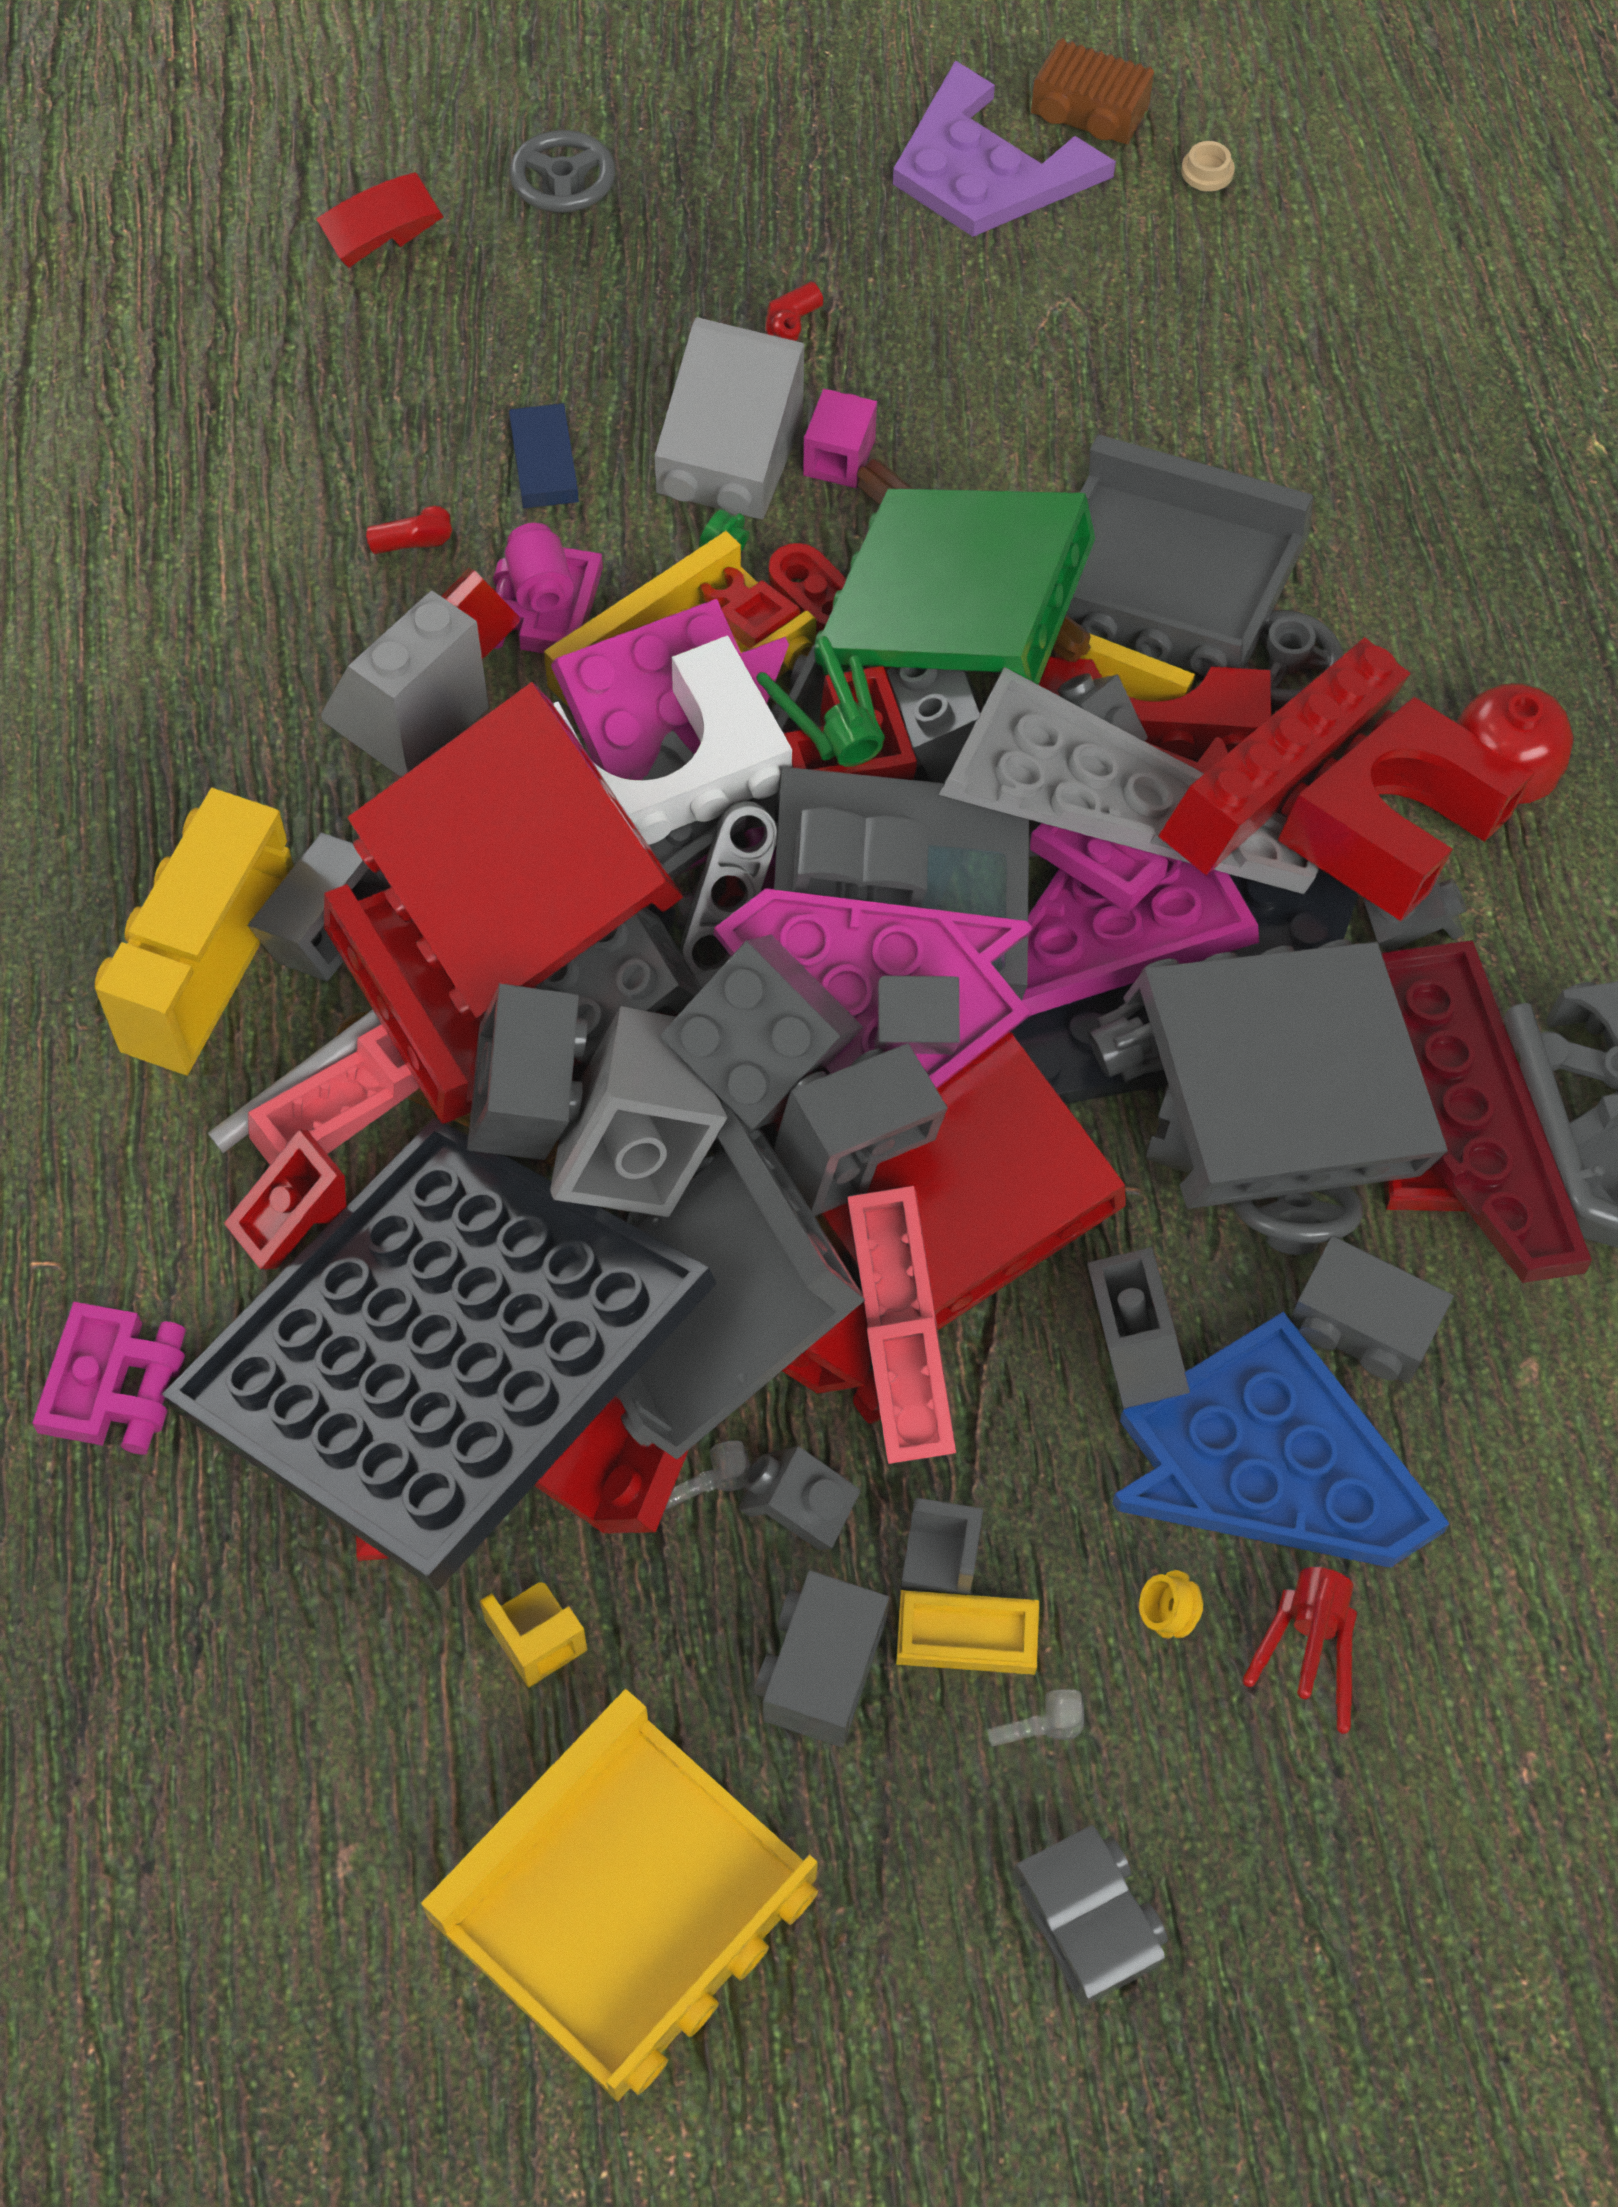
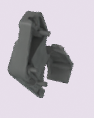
M1618 981L1598 985L1594 982H1584L1562 990L1546 1019L1548 1027L1586 1022V1029L1589 1033L1593 1035L1604 1033L1609 1048L1608 1052L1568 1042L1564 1037L1555 1032L1540 1033L1532 1005L1528 1003L1518 1004L1509 1008L1504 1019L1514 1051L1520 1055L1521 1062L1519 1065L1582 1235L1585 1239L1618 1248V1091L1612 1095L1603 1096L1596 1107L1569 1123L1553 1071L1563 1069L1602 1080L1607 1086L1618 1089Z

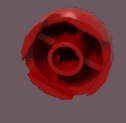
M1523 683L1498 685L1478 694L1466 706L1457 720V724L1472 732L1486 747L1500 756L1522 764L1535 772L1518 804L1532 803L1549 795L1556 788L1560 778L1567 770L1574 740L1570 720L1556 698L1538 687Z

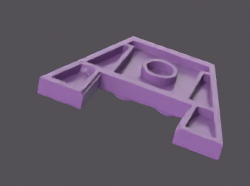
M955 60L894 167V186L973 237L1114 177L1116 161L1076 136L1041 164L972 120L971 117L994 99L995 85Z

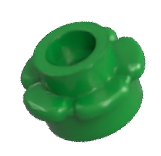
M723 509L718 510L704 528L699 540V548L727 531L741 544L742 552L749 539V532L743 528L745 525L744 515L738 513L736 516H733Z

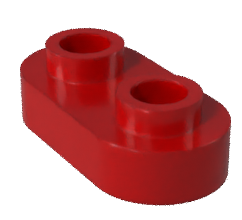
M802 543L784 545L777 549L769 560V585L797 605L800 609V614L809 611L816 618L817 635L820 630H824L830 617L829 615H831L835 594L838 590H842L847 578L816 548ZM792 579H802V580H804V581H802V582H793V581H791V580H792Z

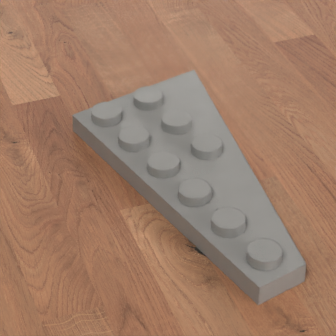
M1004 667L939 795L1190 863L1160 839L1158 835L1190 785L1204 773ZM1276 813L1213 870L1304 894L1314 881L1319 867L1278 841L1287 818Z

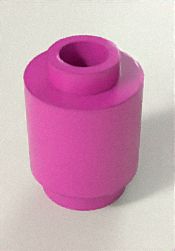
M527 523L514 529L508 536L504 555L517 602L520 606L530 611L545 613L558 609L571 597L574 590L560 538L547 525L542 523Z

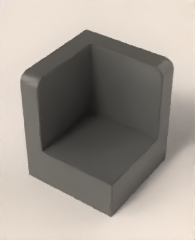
M882 976L878 982V1032L874 1039V1049L881 1048L887 1052L909 1043L915 1054H953L960 1043L959 977Z
M922 1498L914 1499L901 1590L970 1595L983 1508Z

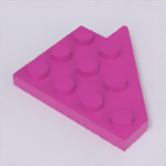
M714 599L558 657L553 661L551 667L593 762L614 776L629 780H643L644 776L648 775L660 752L661 743L665 735L672 730L694 755L701 744L673 693L672 657L728 635L767 704L770 696L758 683L756 676L760 672H765L774 682L776 681L789 646L786 636L741 653L718 600ZM708 854L700 860H698L693 865H691L689 868L684 870L682 873L703 865L706 862Z
M1169 860L1166 876L1128 912L1059 869L1028 915V923L1033 929L1028 935V979L1022 1002L1031 1012L1029 1015L1031 1016L1134 983L1147 965L1159 960L1176 959L1179 961V964L1200 962L1219 953L1231 952L1259 943L1258 924L1230 875L1221 871L1212 870L1206 876L1191 863L1183 862L1177 865ZM1004 954L999 959L1001 970L1004 968Z
M764 889L714 927L713 934L731 956L746 940L772 934L864 1027L823 1070L827 1075L851 1066L858 1057L874 1050V1039L878 1032V982L882 976L959 977V1045L953 1054H915L936 1089L1026 1020L1031 1014L1029 1009L992 965L994 961L1031 933L1033 928L1027 921Z

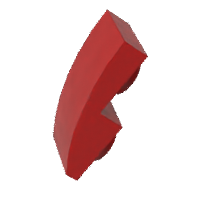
M414 172L368 188L331 208L316 218L340 260L350 268L391 238L402 247L444 216L420 176Z

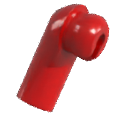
M810 281L772 300L767 309L766 334L797 341L801 332V317L823 306V296L819 287Z
M433 505L424 508L418 516L371 525L366 531L369 548L373 554H381L401 549L442 546L450 538L453 531L450 524L451 517L446 509Z

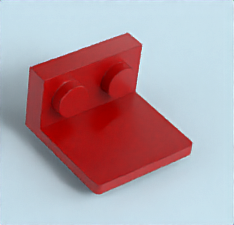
M615 1396L534 1486L602 1533L656 1532L689 1450L678 1459H675L654 1443L648 1447L645 1444L641 1445L631 1436L622 1423L621 1415L626 1410L621 1400Z

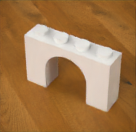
M728 635L672 657L673 693L701 742L697 752L686 765L676 772L658 779L629 780L614 776L594 763L648 845L662 840L672 830L694 821L706 822L713 820L723 814L733 803L746 801L751 798L763 799L774 795L779 789L782 767L792 768V748ZM559 702L553 703L579 741Z

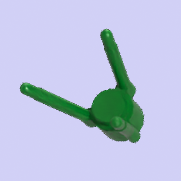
M820 636L817 642L840 703L833 706L825 714L824 720L826 724L823 732L765 672L758 673L756 676L758 683L813 741L822 760H829L836 756L840 765L854 767L871 760L882 749L885 736L876 720L861 659L857 655H853L849 659L852 680L858 700L857 703L854 701L839 660L827 636Z

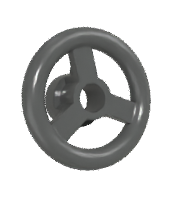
M572 130L548 131L530 138L515 152L509 168L511 184L524 201L538 209L557 213L574 212L597 203L612 187L616 172L614 159L604 144L588 134ZM554 147H574L583 150V152L570 158L565 156L552 158L540 153ZM599 165L600 173L596 182L585 190V175L592 167ZM526 167L535 170L542 177L543 192L532 187L527 181L525 175Z
M1290 610L1272 611L1259 638L1269 652V667L1267 670H1270L1271 704L1283 707L1304 689L1288 690L1278 688L1286 675L1295 674L1301 668L1328 669L1344 655L1342 646L1335 634L1325 624L1312 616ZM1315 640L1321 645L1323 650L1314 646Z
M1349 1186L1316 1191L1334 1199L1340 1206L1318 1201L1308 1193L1279 1196L1278 1201L1259 1208L1253 1204L1252 1200L1232 1203L1239 1218L1249 1227L1265 1234L1267 1243L1272 1248L1294 1255L1313 1252L1317 1249L1318 1243L1328 1242L1331 1236L1340 1239L1350 1234L1358 1227L1363 1217L1362 1203Z

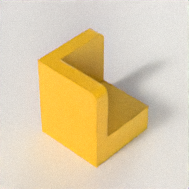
M543 1582L533 1585L502 1606H500L492 1593L480 1600L486 1624L528 1688L588 1651L583 1626L569 1606L565 1609L561 1608L547 1585Z

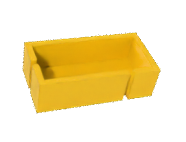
M211 787L200 808L195 807L189 812L183 826L182 839L171 857L166 856L160 862L155 873L153 889L143 906H137L127 920L124 935L128 943L121 942L114 956L107 957L102 962L96 975L95 991L121 1053L186 1076L190 1073L261 944L247 925L294 867L290 849L285 847L287 838L279 810Z

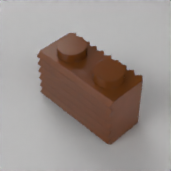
M1064 38L1057 40L1034 80L1031 113L1041 116L1052 124L1063 123L1090 132L1095 138L1100 140L1112 139L1128 145L1138 124L1140 125L1145 111L1148 110L1154 71L1150 66L1144 68L1141 63L1134 65L1131 60L1125 62L1122 57L1115 59L1112 54L1106 56L1102 50L1096 53L1092 47L1086 50L1083 44L1076 46L1073 41L1067 43Z

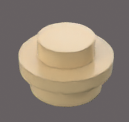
M1203 141L1195 144L1190 152L1186 154L1182 162L1181 174L1190 186L1198 190L1216 191L1226 187L1232 181L1235 166L1231 159L1230 151L1224 145L1215 141Z

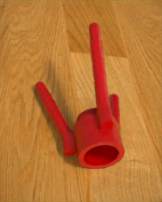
M1308 1567L1300 1571L1295 1590L1282 1591L1278 1611L1256 1650L1242 1681L1246 1687H1253L1256 1684L1291 1619H1295V1629L1308 1636L1297 1694L1301 1699L1306 1700L1310 1698L1324 1640L1334 1638L1337 1633L1336 1727L1339 1733L1346 1734L1351 1728L1352 1634L1357 1617V1611L1349 1607L1354 1584L1348 1577L1332 1569Z

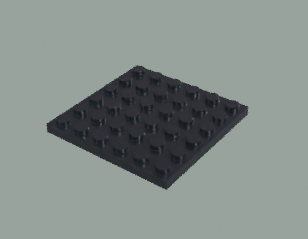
M434 1117L162 1393V1396L174 1411L424 1583L439 1591L717 1283L708 1266L602 1208L554 1200L550 1192L552 1181L505 1155L467 1150L468 1135L446 1123L442 1125L440 1120Z

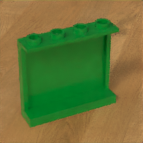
M888 488L878 511L871 515L869 530L860 551H856L853 555L851 571L842 590H838L835 594L833 610L824 630H820L816 636L814 654L817 664L822 666L825 675H829L817 642L820 636L825 635L831 642L843 672H847L850 666V657L857 655L861 659L862 666L1002 672L1004 667L1039 685L1096 539L1086 493Z

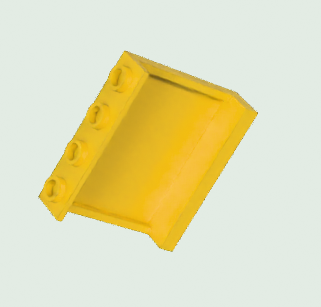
M625 1688L421 1902V1905L428 1920L618 2102L630 2088L637 2095H640L652 2084L668 2063V2059L662 2052L681 2031L688 2037H691L708 2021L719 2005V2002L713 1995L732 1974L741 1981L756 1967L769 1949V1945L763 1939L781 1919L791 1925L805 1912L818 1894V1890L812 1886L817 1879L818 1861L810 1854L803 1861L648 1720L647 1707Z

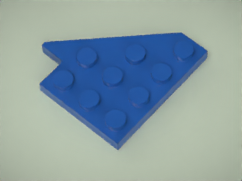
M1284 1311L1186 1371L1185 1374L1190 1393L1129 1407L1121 1413L1119 1421L1155 1469L1115 1493L1112 1504L1119 1512L1389 1568L1442 1535L1450 1524Z

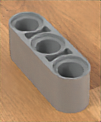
M740 801L733 803L721 815L681 939V953L694 974L721 968L731 957L726 950L723 959L718 963L703 965L692 956V948L696 941L707 935L715 936L713 934L714 927L761 892L776 845L777 829L774 820L765 808L755 802ZM752 815L763 821L764 835L755 846L748 848L740 847L732 842L730 829L734 821L739 817ZM727 875L742 879L746 886L742 900L736 905L729 907L721 906L711 898V889L714 883L719 878Z

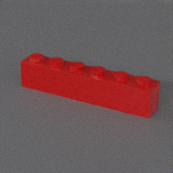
M1364 637L1192 783L1158 837L1207 876L1275 815L1301 782L1308 785L1315 779L1317 773L1331 757L1337 759L1346 751L1358 734H1365L1374 726L1411 673L1398 664L1390 652L1374 645Z

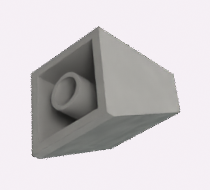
M698 317L695 318L655 452L656 493L670 496L678 501H690L723 509L734 515L741 513L742 515L764 519L803 422L804 343Z
M431 590L347 667L321 713L322 721L394 773L403 777L440 745H446L464 732L489 708L477 621Z
M620 1006L579 1080L582 1082V1100L577 1121L568 1122L565 1131L559 1139L550 1188L554 1200L664 1217L671 1215L728 1118L715 1092L660 1037V1034L676 1017Z

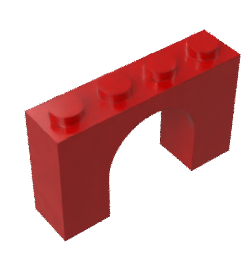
M1413 697L1396 712L1388 709L1379 718L1368 736L1362 733L1358 734L1347 747L1340 760H1336L1333 757L1328 759L1309 786L1301 782L1292 791L1282 809V814L1288 818L1278 841L1399 921H1402L1430 894L1453 849L1398 814L1378 794L1399 795L1421 802L1485 842L1512 816L1535 772L1522 764L1500 756L1486 747L1472 732L1418 698Z

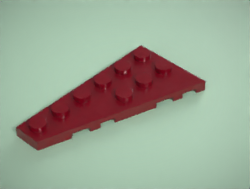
M1473 940L1381 953L1448 1150L1432 1166L1522 1283L1585 1274L1592 1262L1591 1256Z

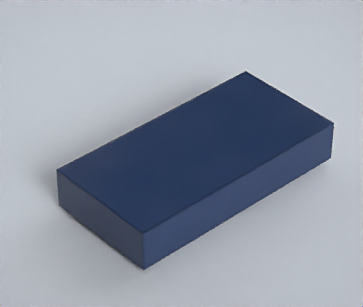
M564 403L509 409L523 509L579 502Z

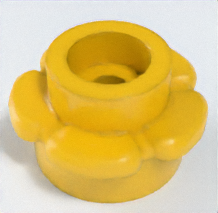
M1173 1570L1166 1575L1158 1574L1151 1577L1144 1585L1140 1594L1139 1612L1142 1621L1148 1628L1155 1630L1159 1636L1166 1639L1173 1637V1635L1175 1638H1184L1189 1635L1200 1620L1203 1612L1200 1588L1197 1583L1189 1581V1575L1183 1571Z

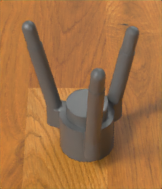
M1124 1003L1116 1010L1096 1018L1099 1027L1088 1031L1087 1034L1091 1048L1106 1077L1110 1078L1120 1073L1123 1080L1127 1082L1146 1073L1164 1070L1161 1057L1144 1059L1143 1057L1153 1052L1150 1038L1154 1034L1150 1022L1143 1025L1138 1017L1127 1021V1018L1145 1006V1004L1126 1006Z

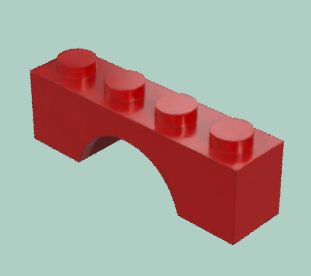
M1049 657L1039 686L1060 696L1057 689L1063 683L1078 675L1089 673L1092 679L1102 678L1093 659L1079 658L1076 662H1068L1062 657ZM1211 666L1200 685L1182 697L1168 701H1143L1129 697L1148 737L1145 742L1185 758L1200 759L1217 736L1223 740L1229 753L1271 717L1270 670Z

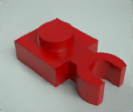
M733 567L724 569L728 588L717 590L706 582L701 585L704 603L714 599L718 600L734 638L749 649L800 615V609L797 605L763 580L750 589L746 587L743 574Z

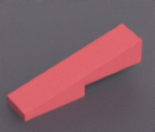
M381 1024L357 1038V1051L249 1111V1139L269 1165L273 1163L299 1129L308 1130L328 1154L420 1087Z
M914 1186L849 1196L847 1198L862 1292L865 1299L864 1305L868 1324L867 1333L888 1464L956 1454L916 1190Z

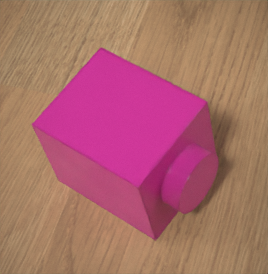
M823 388L804 436L803 476L857 489L859 481L857 476L858 469L861 465H866L875 441L877 401Z

